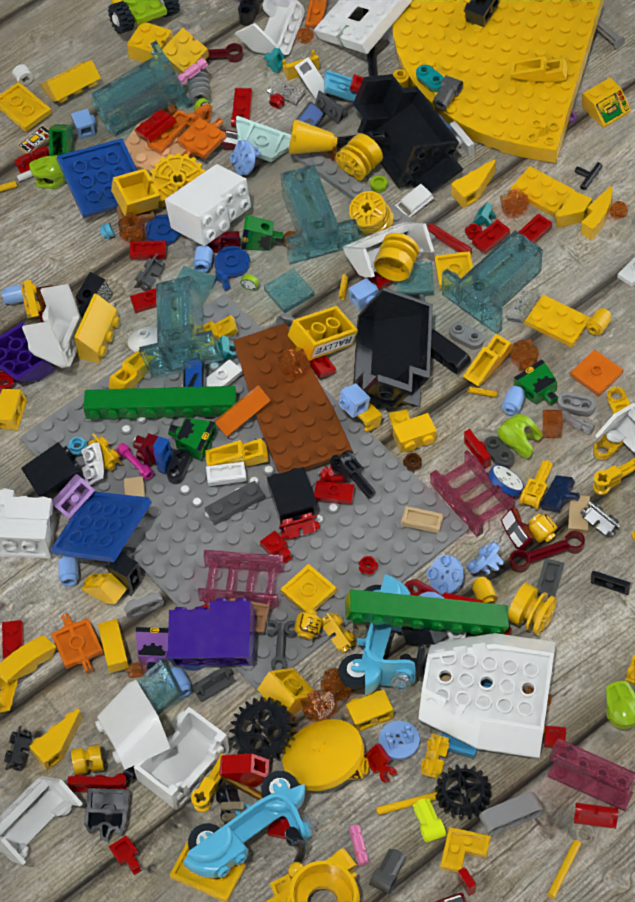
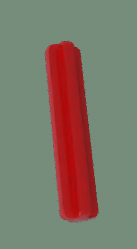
M433 223L427 226L428 231L435 235V238L457 252L470 251V254H472L470 246Z

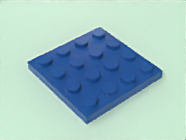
M122 138L58 155L56 158L82 218L116 209L119 205L111 191L113 177L137 171Z
M94 491L73 514L52 546L51 551L54 555L114 562L152 502L149 497Z

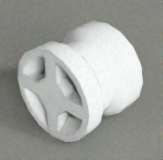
M24 64L16 66L12 71L13 77L23 86L30 84L33 80V74Z

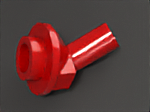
M332 465L329 468L325 466L319 473V476H321L319 481L346 482L340 474L334 475L335 472H333Z

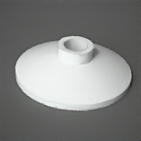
M154 326L142 327L130 335L128 339L129 349L137 352L147 345L156 350L164 340L163 332Z

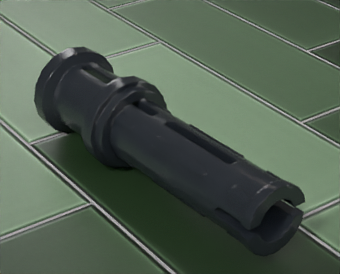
M383 128L381 131L369 130L365 133L376 143L389 144L390 135L387 128ZM355 135L337 137V147L341 148L347 145Z

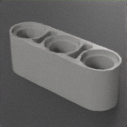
M527 792L484 810L479 814V818L487 834L493 836L535 819L544 811L535 793Z

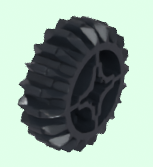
M457 764L455 770L449 767L448 773L442 772L441 778L437 779L438 786L435 787V792H437L435 798L439 801L438 806L444 808L445 814L451 812L452 818L459 815L460 820H463V816H467L470 820L472 814L478 817L479 810L482 812L486 810L485 805L490 804L489 798L492 797V792L490 791L491 784L487 783L488 777L483 776L482 770L475 772V766L468 769L467 764L463 768H460ZM455 781L458 782L456 786L451 787V789L447 790V788H448L453 782H455ZM461 786H462V789L465 790L466 798H465V796H464V793H462V791H461ZM476 794H480L474 802L469 803L471 798L476 797Z

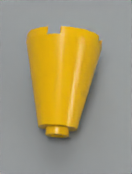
M293 119L289 154L326 152L336 148L337 137H334V133Z

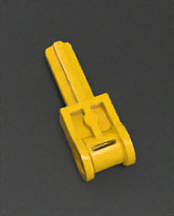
M635 458L619 467L613 465L605 471H597L594 475V492L598 495H605L611 488L620 484L621 478L635 471Z
M549 460L542 461L535 479L529 478L521 494L519 504H527L539 510L540 504L547 492L548 484L545 482L553 467Z
M225 754L220 755L209 776H205L199 788L195 789L191 794V801L198 812H207L212 806V799L218 790L217 785L222 778L219 775L220 758Z

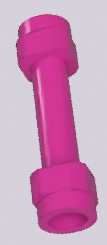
M125 443L118 445L116 451L122 458H126L139 470V475L143 476V479L149 480L152 478L154 472L148 465H144L131 453V448Z

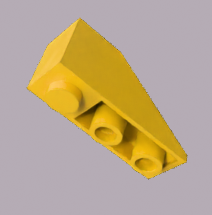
M494 159L483 164L478 169L470 171L464 177L456 179L451 183V195L463 208L480 198L496 172V160Z
M78 708L75 711L69 712L58 724L52 725L47 733L42 737H37L29 746L32 755L47 772L62 761L82 721L81 712Z

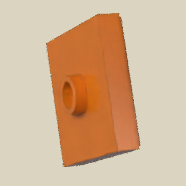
M594 349L570 372V376L599 397L623 374L624 370Z

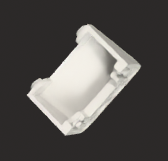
M137 680L129 682L97 716L98 720L95 721L99 733L107 734L115 749L112 755L117 764H122L124 770L171 749L159 717Z

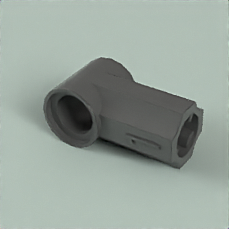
M448 75L444 76L440 90L433 100V105L440 110L447 109L454 96L460 94L463 88V81Z
M389 848L380 867H377L373 872L369 885L390 894L396 884L397 875L406 860V856L399 850Z

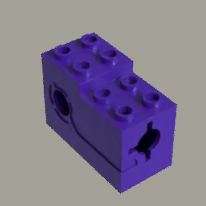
M217 598L215 601H210V609L199 606L195 607V610H187L186 607H175V610H169L168 659L174 667L254 666L255 609L248 599L237 598L235 601H227L224 598Z

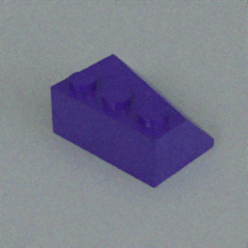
M22 322L0 336V369L17 381H39L55 370L50 362L33 355L29 351L28 341L22 329V326L25 324Z

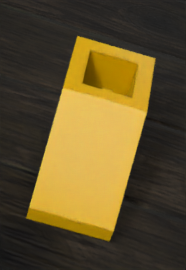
M572 191L570 196H566L562 208L556 211V227L561 228L581 223L587 217V207L592 203V198Z
M112 573L90 574L85 579V584L81 588L84 592L105 604H116L127 590Z

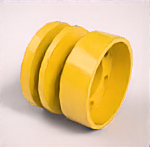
M358 133L336 153L335 158L339 168L357 181H361L382 161L383 154L373 139L365 134Z
M373 191L362 192L350 204V217L366 236L389 228L393 224V212L379 193Z
M387 234L374 260L376 272L391 281L407 280L419 254L418 244L405 234Z
M524 583L511 603L508 611V621L521 626L527 620L525 629L527 631L533 629V634L539 636L548 626L554 615L557 598L554 596L548 598V593L546 592L537 598L538 588Z

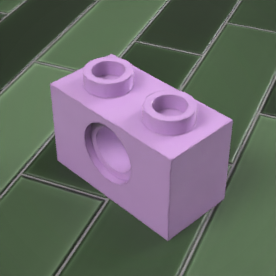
M76 474L52 500L53 505L70 519L95 489Z

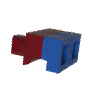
M150 433L147 434L146 438L138 435L133 442V447L138 449L136 451V458L143 460L144 465L149 467L156 465L160 473L166 474L167 467L173 456L169 439Z

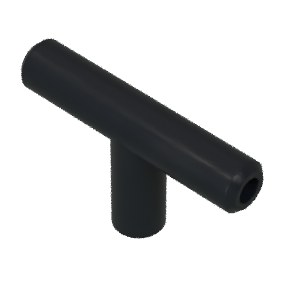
M597 162L591 171H587L579 166L575 168V173L585 177V180L580 185L582 190L588 188L603 167L600 162Z

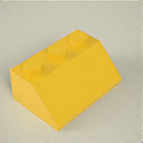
M87 60L39 85L52 102L58 101L61 103L68 99V95L81 93L83 87L88 86L90 88L96 85L97 80L101 79L93 61Z
M98 294L93 295L74 336L79 359L100 364L102 357H105L107 354L109 342L113 341L115 329L120 325V317L118 316L117 309Z

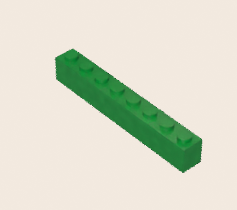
M236 386L85 390L83 409L86 419L91 420L221 416L237 403Z
M350 589L345 597V618L354 623L369 622L374 625L409 626L413 629L429 628L433 631L449 630L453 633L469 632L473 635L504 634L509 628L508 605Z

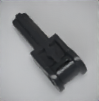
M346 450L341 455L336 454L331 457L330 463L333 469L339 472L346 481L352 479L369 499L376 494L374 488L361 474L364 468L356 460L352 451Z

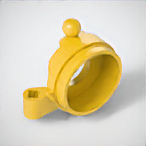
M345 848L337 851L326 861H315L305 866L300 862H293L288 868V873L292 877L288 887L266 902H308L309 896L314 891L320 889L333 893L337 902H360L359 888L355 881L357 874L355 872L352 873L358 865Z

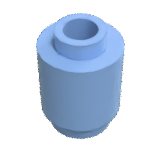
M201 245L195 249L193 266L200 273H206L211 268L213 250L207 245Z
M20 284L5 287L4 290H1L4 304L12 305L24 302Z
M512 386L507 390L501 406L505 413L514 415L520 412L525 399V391L521 387Z
M62 557L58 561L59 580L63 586H73L77 584L79 579L78 561L73 557Z
M174 667L167 672L165 679L173 695L179 699L187 697L192 692V685L184 669Z

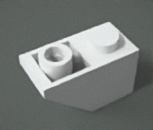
M309 57L294 66L315 99L319 90L326 94L324 92V79Z

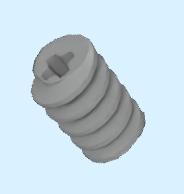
M206 68L200 69L201 72L193 78L187 79L189 100L193 104L200 98H205L208 101L211 99L209 76Z

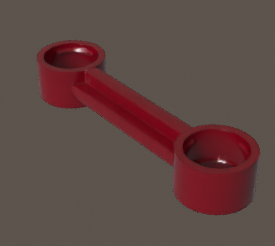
M237 43L229 44L226 49H208L209 57L207 59L227 58L229 62L236 63L243 58L242 46ZM233 51L239 52L238 54L234 55L230 54Z
M571 531L565 536V540L530 552L515 550L510 555V568L514 572L522 573L529 568V564L566 551L578 554L584 549L585 537L578 531ZM570 539H578L581 541V544L579 546H571L568 541ZM517 557H522L527 562L524 565H516L513 560Z

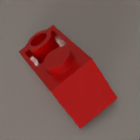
M252 753L222 755L220 758V776L251 787L261 784L269 774V759Z

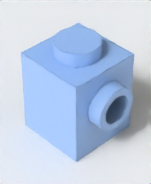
M88 109L71 113L73 126L79 140L96 135L94 125H96L93 114H89Z
M366 278L349 288V299L360 311L367 306L379 290L375 283H371Z
M355 383L341 390L338 404L354 418L368 410L370 397Z

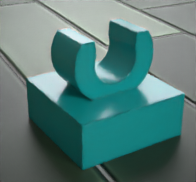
M274 48L271 53H266L263 59L268 61L267 66L271 67L273 72L279 73L282 68V60L285 58L280 48Z
M487 202L480 207L472 223L477 225L484 223L486 226H490L493 223L490 219L493 220L496 217V214L491 211L493 205Z
M221 336L215 343L217 355L214 358L218 362H222L225 357L232 359L235 355V352L230 351L235 345L229 343V337Z

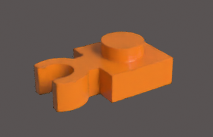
M205 104L196 108L195 113H189L188 117L192 119L187 122V125L191 126L199 117L210 122L213 106Z

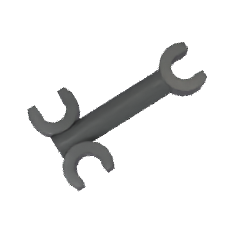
M275 620L268 621V627H275V629L267 630V636L274 637L277 635L276 656L271 661L272 670H275L277 663H281L283 669L287 668L286 660L283 658L285 635L290 638L296 637L295 631L288 630L291 627L294 628L295 621L290 620L286 623H278Z

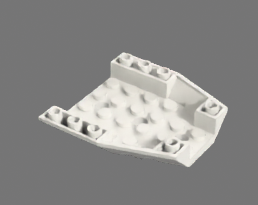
M493 633L441 641L435 645L431 644L427 656L418 720L479 750L540 759L556 642ZM447 673L451 676V679L444 682L439 677L441 674ZM488 679L492 682V686L484 688L481 685V681ZM528 685L534 691L531 694H525L522 688Z

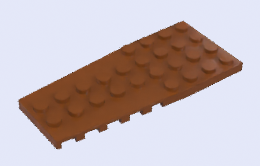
M285 323L233 341L248 392L259 385L271 400L256 412V417L278 473L301 467L308 471L330 463L333 455H341L346 450L353 452L330 400L305 356L288 337L289 328Z

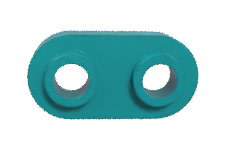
M421 65L416 69L417 80L430 91L439 92L444 77L429 65Z

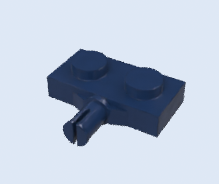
M555 476L540 504L542 510L559 512L567 500L578 501L580 499L579 493L571 492L575 483L573 477Z

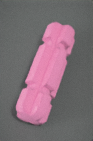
M204 58L199 59L197 64H192L184 70L185 73H180L177 76L180 84H185L188 78H193L201 72L200 69H205L208 66Z
M358 824L351 825L349 833L357 864L359 866L367 865L369 859L363 836L361 835V828Z

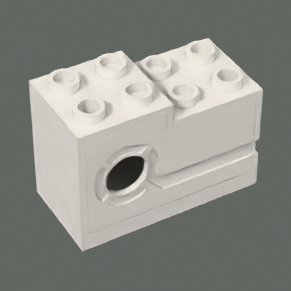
M218 164L165 199L171 228L203 246H206L230 229V222L251 208L246 178Z
M7 488L0 490L1 557L51 558V548L57 522L51 498L16 497L14 490Z

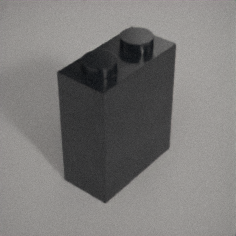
M57 442L21 468L39 497L52 499L59 494L76 474L81 478L83 477L80 472L82 468L76 459L74 461L71 459L70 456L73 454L67 445L63 447Z
M304 467L293 468L290 471L275 473L267 477L268 489L280 524H282L281 521L293 518V521L299 520L301 515L312 513V516L318 515L317 503Z

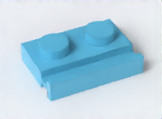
M326 70L324 73V92L354 102L357 93L349 90L352 78Z

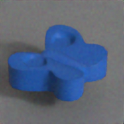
M219 268L215 271V278L218 282L222 283L223 289L226 291L230 289L228 282L230 275L224 274L222 269Z

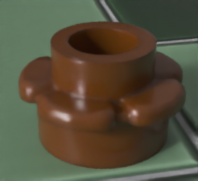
M409 453L403 460V465L409 471L418 470L422 466V459L417 453Z

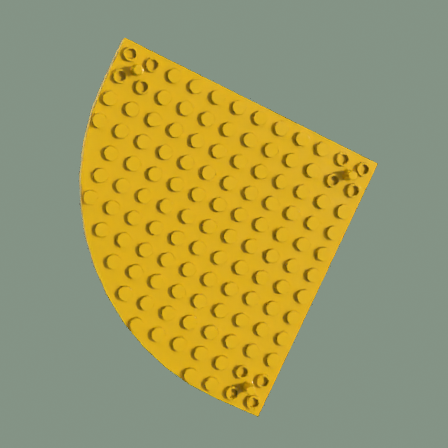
M413 0L392 24L398 64L401 69L406 70L408 73L410 87L417 86L437 114L442 116L445 123L448 122L450 124L455 121L473 142L484 144L489 149H498L501 153L557 163L604 0H500V4L485 27L466 21L464 8L471 0ZM545 56L547 60L564 58L568 65L567 80L528 81L510 76L512 61ZM429 65L443 77L448 75L463 81V88L460 94L454 96L447 109L440 110L433 105V100L438 92L430 91L417 80L416 69L419 66Z

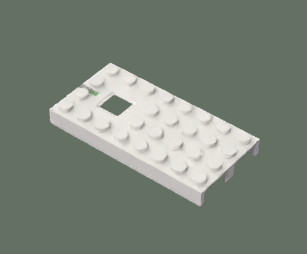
M339 0L314 31L321 40L368 54L413 0ZM357 7L369 10L360 21L348 18Z

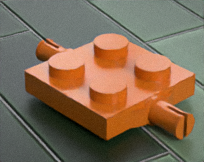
M199 117L177 139L178 144L186 149L181 156L189 154V156L196 155L205 160L227 138L226 133L218 129L224 121L218 117L211 124Z
M65 613L66 618L64 614L61 616L65 626L51 633L64 666L68 669L82 664L85 673H89V670L92 672L93 668L90 660L104 654L88 618L79 622H72L69 614Z

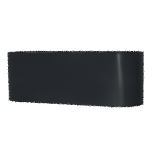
M241 0L238 7L241 25L249 26L253 24L263 0Z
M432 329L431 357L454 374H459L471 362L470 356L439 332Z

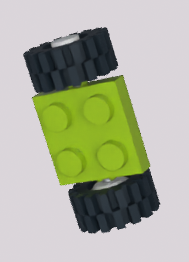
M123 0L108 7V16L114 30L118 34H123L133 30L135 23L140 25L161 16L166 18L179 13L180 4H178L179 0Z

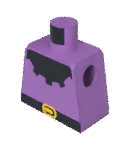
M136 627L139 664L146 665L145 672L147 674L155 675L157 674L158 666H167L169 664L168 628Z

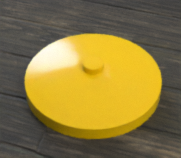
M338 719L317 721L301 729L293 736L295 739L288 742L291 748H285L286 754H283L282 764L284 771L289 772L295 777L298 786L305 784V790L322 791L331 789L345 782L356 772L363 760L364 743L358 730L346 721Z

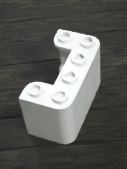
M190 707L185 712L182 711L176 718L177 731L174 735H170L167 738L171 749L134 765L137 780L175 810L182 807L191 797L192 792L199 788L204 777L209 776L220 755H227L229 752L227 735Z

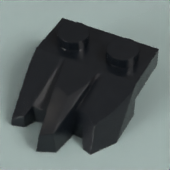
M88 788L84 825L89 834L99 829L100 839L106 842L111 830H115L118 835H123L129 816L130 790Z

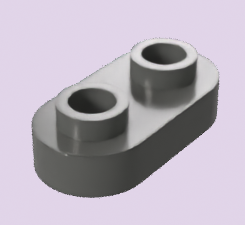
M490 436L485 439L484 444L486 451L491 456V460L496 465H502L510 469L514 465V453L496 436Z

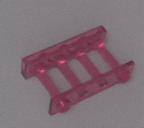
M466 450L464 452L465 463L446 475H441L437 470L430 473V484L453 511L469 526L473 534L478 537L483 534V525L486 520L503 509L509 511L511 507L515 508V501L512 496L503 493L499 485L495 486L491 482L488 472L480 465L478 458ZM469 468L476 475L458 488H452L449 485V481ZM480 482L488 488L468 502H464L460 497L461 494ZM492 495L500 502L480 516L472 511V508Z
M204 550L205 566L209 567L206 588H198L199 601L210 603V601H215L217 598H224L227 601H230V598H246L248 601L269 604L270 608L279 607L278 594H273L276 573L284 571L283 556ZM219 567L229 568L226 590L214 589L216 572ZM238 569L248 570L245 592L234 591L236 571ZM258 570L268 571L265 593L253 592L256 571Z
M558 738L549 755V760L554 761L547 777L625 811L634 793L630 789L635 781V772Z

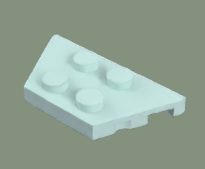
M239 116L236 117L238 140L249 141L254 147H258L257 152H261L258 158L273 162L289 151L290 134Z

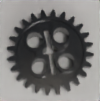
M261 696L260 702L253 698V704L246 701L245 709L239 707L240 715L234 713L237 721L230 722L235 726L234 729L229 730V732L235 734V736L230 738L231 741L236 742L232 747L238 750L237 754L252 753L269 759L271 764L272 757L279 760V753L286 754L284 748H291L288 740L295 739L290 735L291 732L296 731V729L290 727L295 721L288 719L292 713L286 711L287 707L285 705L281 706L280 701L276 700L274 702V699L271 697L266 700V698ZM269 712V718L264 721V715ZM252 723L251 730L247 732V725ZM278 729V736L273 738V732ZM267 738H268V739L270 740V742H271V745H270V746H269V744H268ZM261 740V746L256 749V743Z

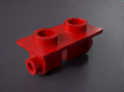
M41 146V148L32 151L33 154L31 155L27 153L17 157L14 164L19 172L22 174L29 171L30 162L50 156L47 146Z
M312 513L301 515L299 520L293 521V518L281 521L282 524L278 527L284 530L280 532L281 537L286 540L299 537L298 529L302 528L303 535L317 532L320 529L319 522L314 521L318 517L317 514L312 516Z
M576 803L574 823L616 829L618 808Z

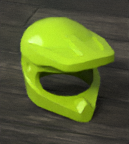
M58 155L46 156L30 162V171L37 178L35 180L36 187L58 189L65 185L66 180L56 160ZM43 178L51 179L54 182L52 184L46 183Z
M522 414L513 415L505 420L497 429L500 440L525 459H528L533 453V447L528 442V439L539 441L543 436L536 424ZM525 427H529L532 433H526L524 431Z
M615 681L609 684L606 688L607 719L615 729H631L635 726V692L627 681Z

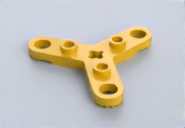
M614 386L608 390L607 402L612 414L631 405L624 389ZM619 394L621 398L616 400L611 395ZM605 434L594 444L593 455L598 460H608L625 443L623 441L620 443L611 442ZM603 447L606 448L608 452L601 454V452L599 453L598 449Z

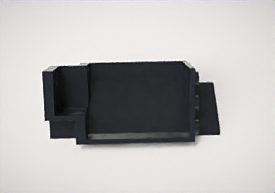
M393 74L363 78L353 102L354 107L363 117L357 132L365 134L369 130L381 131L383 128L388 129L390 135L389 144L377 143L383 154V159L380 163L398 188L406 186L416 188L422 184L432 194L464 170L453 156L459 141L417 86L402 88Z
M383 287L357 317L358 332L356 334L353 384L356 383L370 397L369 402L376 409L386 408V411L401 409V406L404 405L420 406V388L430 378L433 304L425 302V296L422 294L408 296Z

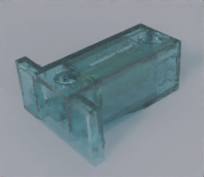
M157 41L150 43L153 51H151L153 57L91 93L94 99L91 101L96 111L100 110L97 112L102 122L106 120L104 123L108 132L112 131L115 137L177 100L180 105L184 104L187 109L193 106L170 61Z
M315 164L280 173L282 196L297 233L285 237L289 265L342 251L343 246L358 240L356 219L337 223Z
M514 230L462 278L458 274L446 269L442 273V295L492 332L499 334L502 331V307L541 273L543 249L538 244L528 240L525 235Z
M192 275L156 283L157 343L139 347V353L151 377L223 360V354L212 330L204 332L203 299Z

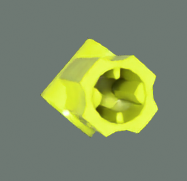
M424 798L413 804L425 843L445 837L444 825L442 820L437 817L430 799Z

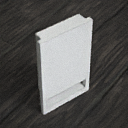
M420 184L395 204L394 207L407 215L398 206L402 204L411 213L408 216L410 218L434 199V197Z

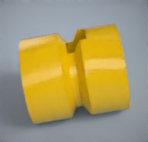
M100 744L88 746L87 750H84L82 747L71 749L75 775H85L89 770L93 773L105 770Z

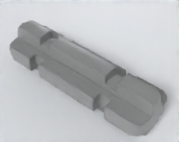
M564 409L560 411L558 415L559 420L567 421V424L578 430L583 429V432L586 434L592 433L594 429L592 423L588 421L586 423L584 419L574 414L570 415V412Z

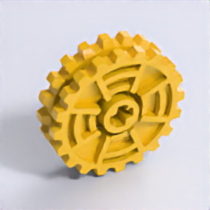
M176 153L175 156L168 154V158L161 157L160 163L155 162V169H151L150 174L152 183H154L160 194V206L162 208L165 207L166 198L206 172L205 169H201L202 164L200 162L196 163L195 157L189 158V154L181 156L180 153Z

